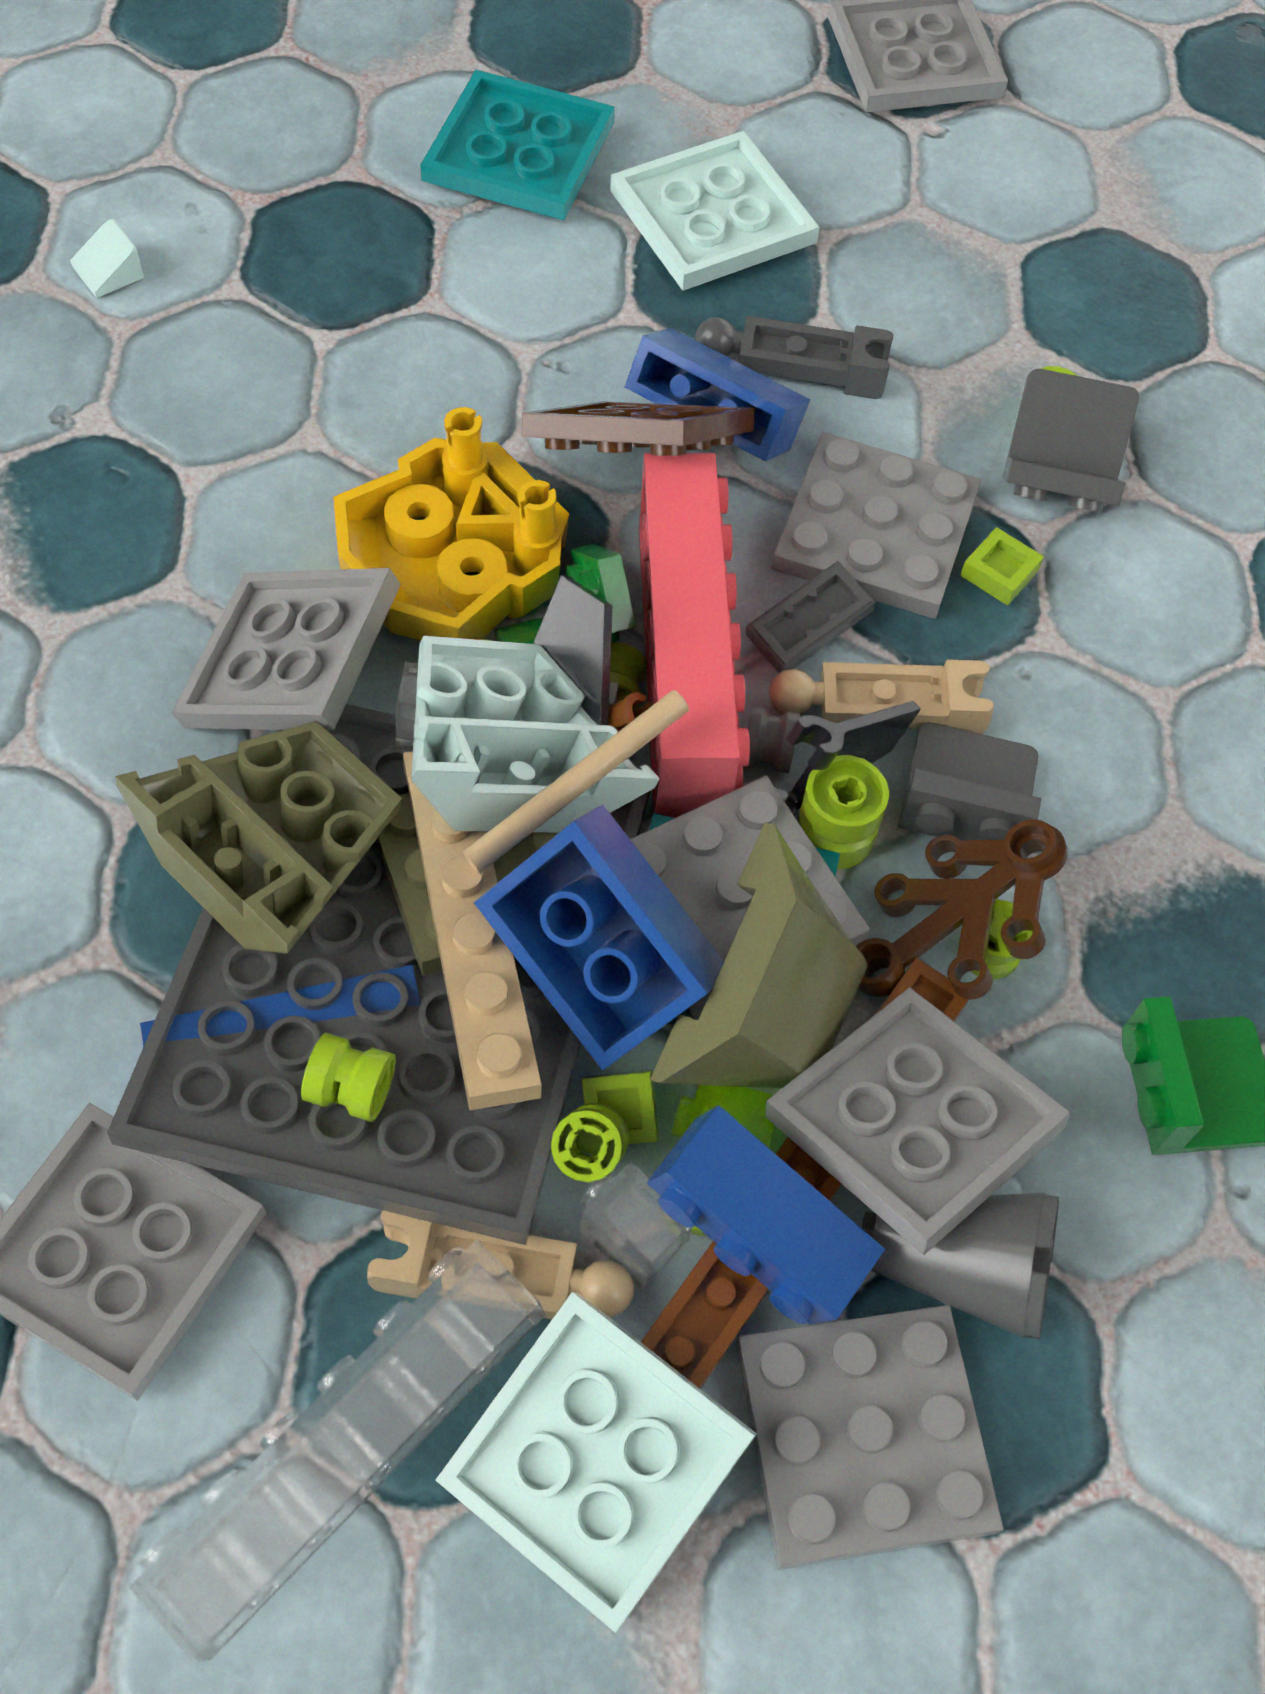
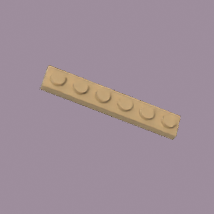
M413 752L403 753L404 770L469 1110L540 1099L542 1084L514 956L474 904L477 899L498 883L494 864L492 863L478 874L462 854L465 849L487 832L454 831L411 781Z

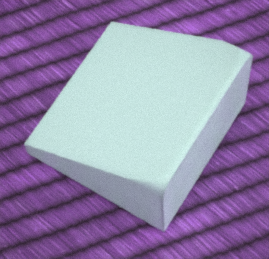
M113 218L105 222L70 260L72 267L96 299L144 278L135 245Z

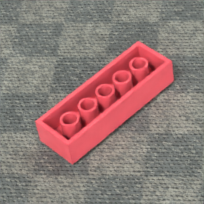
M644 453L638 529L645 657L648 661L646 671L647 701L654 705L669 692L675 690L684 698L689 707V711L650 741L651 769L660 778L656 787L652 789L653 813L674 818L743 787V766H748L750 756L748 728H739L738 712H744L745 680L743 674L735 675L734 660L740 659V624L731 623L730 610H735L736 575L735 573H727L726 562H724L731 561L732 526L731 524H723L722 515H720L727 514L728 479L717 478L716 453H686V455L658 456Z

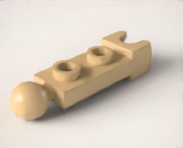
M946 660L944 667L823 662L820 682L813 681L804 671L790 669L779 673L773 679L769 688L771 703L781 714L792 711L803 715L812 705H821L822 718L832 722H842L914 700L921 710L908 728L919 729L922 724L931 722L983 734L990 724L994 704L991 700L978 698L982 691L984 678L990 670L989 665L984 661Z
M383 1210L381 1212V1221L384 1224L386 1238L405 1244L409 1248L402 1257L395 1260L382 1258L372 1260L367 1270L369 1285L379 1292L421 1299L424 1296L547 1319L554 1318L572 1292H578L608 1317H614L622 1313L630 1305L634 1295V1282L630 1273L622 1265L612 1260L597 1261L589 1265L585 1270L574 1268L577 1243L529 1235L527 1244L523 1245Z

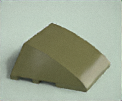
M317 721L239 742L237 752L201 761L195 755L177 759L178 768L139 778L137 771L115 776L116 785L162 867L232 937L248 950L288 953L402 807V798Z
M764 822L737 883V886L751 894L753 898L699 1020L681 1014L678 1015L650 1078L654 1082L663 1084L783 1088L829 1052L835 1044L868 963L813 885L775 824Z

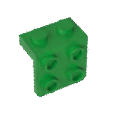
M1171 996L1144 998L1121 1031L1124 1056L1130 1064L1137 1092L1138 1113L1141 1123L1146 1129L1152 1155L1265 1146V1059L1254 1023L1249 1018L1243 1016L1177 1021Z

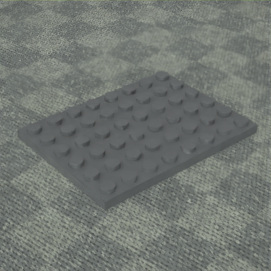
M346 704L334 731L328 732L399 796L409 793L404 770L403 753L413 752L415 719ZM651 791L610 813L629 839L638 836L640 833ZM375 840L288 953L245 949L202 908L107 1134L112 1145L526 1245L552 1153L551 1142L553 1132L562 1117L582 1043L514 956L542 1084L541 1098L470 1111L443 971L422 976ZM412 965L421 1004L408 1007V993L404 983L392 974L375 972ZM375 973L363 978L354 989L353 1005L356 1016L315 1022L302 1016H287L277 1020L270 1028L256 1030L251 1011L247 1006L240 1003V1001L288 991L291 999L300 1007L308 1010H320L330 1006L339 997L343 985L342 979ZM335 981L332 991L320 999H307L296 991V989ZM388 982L398 989L401 999L398 1006L393 1010L369 1013L360 1003L361 994L372 983ZM205 1009L198 1021L200 1038L165 1042L175 1015ZM223 1011L238 1012L247 1021L245 1032L208 1037L206 1030L209 1021L216 1014ZM325 1032L348 1039L352 1048L364 1052L374 1047L395 1054L396 1064L392 1083L385 1103L378 1117L373 1122L349 1115L346 1106L335 1102L327 1107H323L302 1100V1081L309 1057L315 1044Z

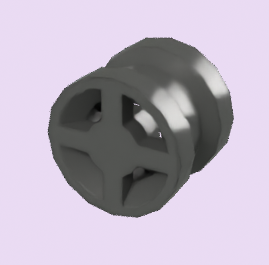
M751 705L747 727L750 740L748 766L753 767L762 762L772 764L778 772H790L795 745L792 746L786 738L800 718V713L787 711L779 716L769 714L764 706Z

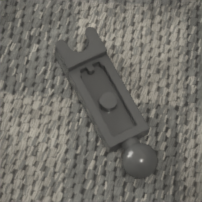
M747 316L744 332L736 331L729 321L721 317H713L701 322L695 333V341L725 356H729L732 352L739 353L738 363L760 374L845 387L844 394L871 399H879L883 396L890 367L888 358L894 337L893 333L889 330L859 325L855 327L853 333Z

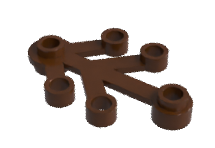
M1031 819L1019 822L1007 832L1004 840H959L953 835H941L934 838L926 847L925 857L933 873L944 879L908 878L901 873H891L881 878L875 886V898L883 912L891 917L904 916L910 913L916 905L942 906L893 943L886 939L870 938L857 944L856 947L868 963L859 989L869 996L884 997L890 995L904 976L905 968L914 962L916 957L922 956L962 925L957 958L948 967V979L955 992L964 999L973 1000L984 996L990 990L993 983L992 974L985 962L995 899L1014 885L1012 916L1003 923L1000 932L1001 938L1010 955L1017 959H1030L1038 955L1043 950L1046 942L1045 934L1038 921L1044 881L1056 875L1063 868L1068 857V847L1064 836L1057 828L1044 821ZM1042 851L1038 856L1027 858L1034 852ZM956 852L951 859L942 862L938 861L943 854ZM967 865L994 866L978 879H950L960 875ZM897 890H905L901 897L895 900H887L891 893ZM1027 930L1033 931L1029 939L1022 942L1013 941L1018 933ZM888 968L880 976L872 978L873 974L879 969ZM973 970L980 971L979 976L975 980L966 983L960 982L965 973Z

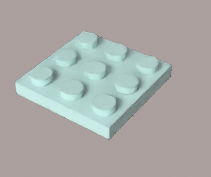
M744 131L611 174V193L682 291L816 244L820 228Z
M572 1292L447 1463L436 1481L616 1633L757 1434L578 1292Z

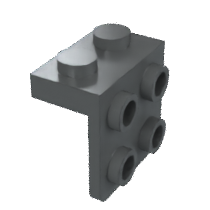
M1034 369L1029 372L1002 476L1007 483L1015 484L1013 494L1042 501L1047 500L1049 491L1071 495L1069 506L1095 512H1102L1104 502L1120 505L1125 482L1118 479L1139 401L1138 391L1130 386L1045 369Z
M932 722L922 724L916 736L898 828L936 837L953 835L959 840H1004L1007 832L1019 822L1031 819L1038 820L1042 798L1032 796L1039 757L1037 750L1030 745Z

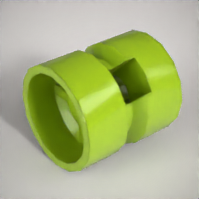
M851 755L836 756L827 769H813L809 774L798 823L815 848L840 853L837 869L851 868L863 862L872 851L888 803L889 789L887 781L876 766L863 758Z

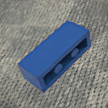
M672 328L642 336L624 388L657 404L755 408L754 431L734 435L733 445L763 461H768L791 449L811 400Z
M719 1105L694 1120L646 1182L660 1195L658 1204L668 1216L685 1227L693 1228L695 1225L716 1243L713 1248L714 1253L726 1266L743 1276L752 1274L772 1291L769 1300L773 1306L787 1318L799 1324L807 1322L811 1325L837 1320L885 1251L884 1247Z

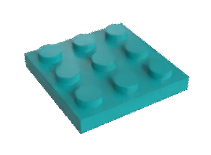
M475 69L420 164L421 181L565 220L614 124L615 106Z

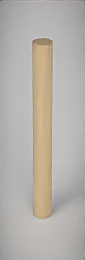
M675 690L669 692L462 852L470 866L478 874L685 715L689 711V707L684 698Z

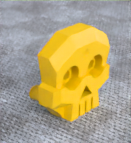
M458 407L449 411L444 418L447 439L434 437L398 458V470L333 496L340 570L390 568L401 585L383 625L390 633L417 640H422L423 636L482 640L507 615L510 619L523 617L551 598L559 582L561 549L565 547L569 513L557 502L556 490L554 488L549 490L550 484L546 481L535 480L498 442H482V417L480 415L476 416V411L472 408ZM415 518H425L422 520H415ZM467 572H479L480 574L475 575V576H469V575H466L465 573H467Z

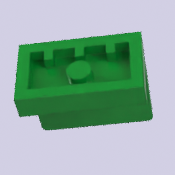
M595 544L571 549L574 565L567 566V576L613 605L611 643L620 640L619 631L636 627L621 554ZM544 617L494 629L496 640L500 642L533 644Z

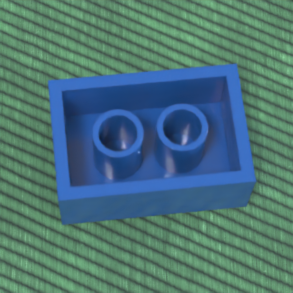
M603 804L574 820L474 902L482 915L602 1070L613 1064L712 990L724 963L718 952Z

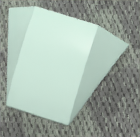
M423 636L419 645L411 781L454 831H490L617 733V730L613 726L597 725L581 707L585 698L583 692L540 644ZM626 759L533 832L560 833L574 820L602 804L611 813L654 789L660 778L648 765L640 766L637 769L629 759Z

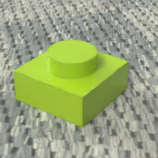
M996 527L965 561L960 576L1008 606L1039 571L1044 556Z
M652 1070L585 1076L582 1078L584 1104L592 1102L603 1103L619 1111L627 1122L630 1134L629 1144L657 1142L660 1138L654 1081L650 1080L653 1073Z

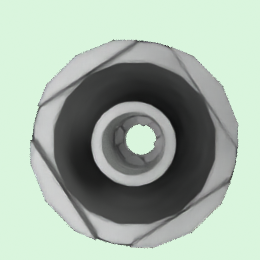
M1045 1193L991 1195L925 1255L919 1252L876 1213L865 1212L861 1228L885 1248V1251L872 1268V1272L1017 1336L1040 1340L1049 1286L1050 1265L1055 1243L1059 1196Z

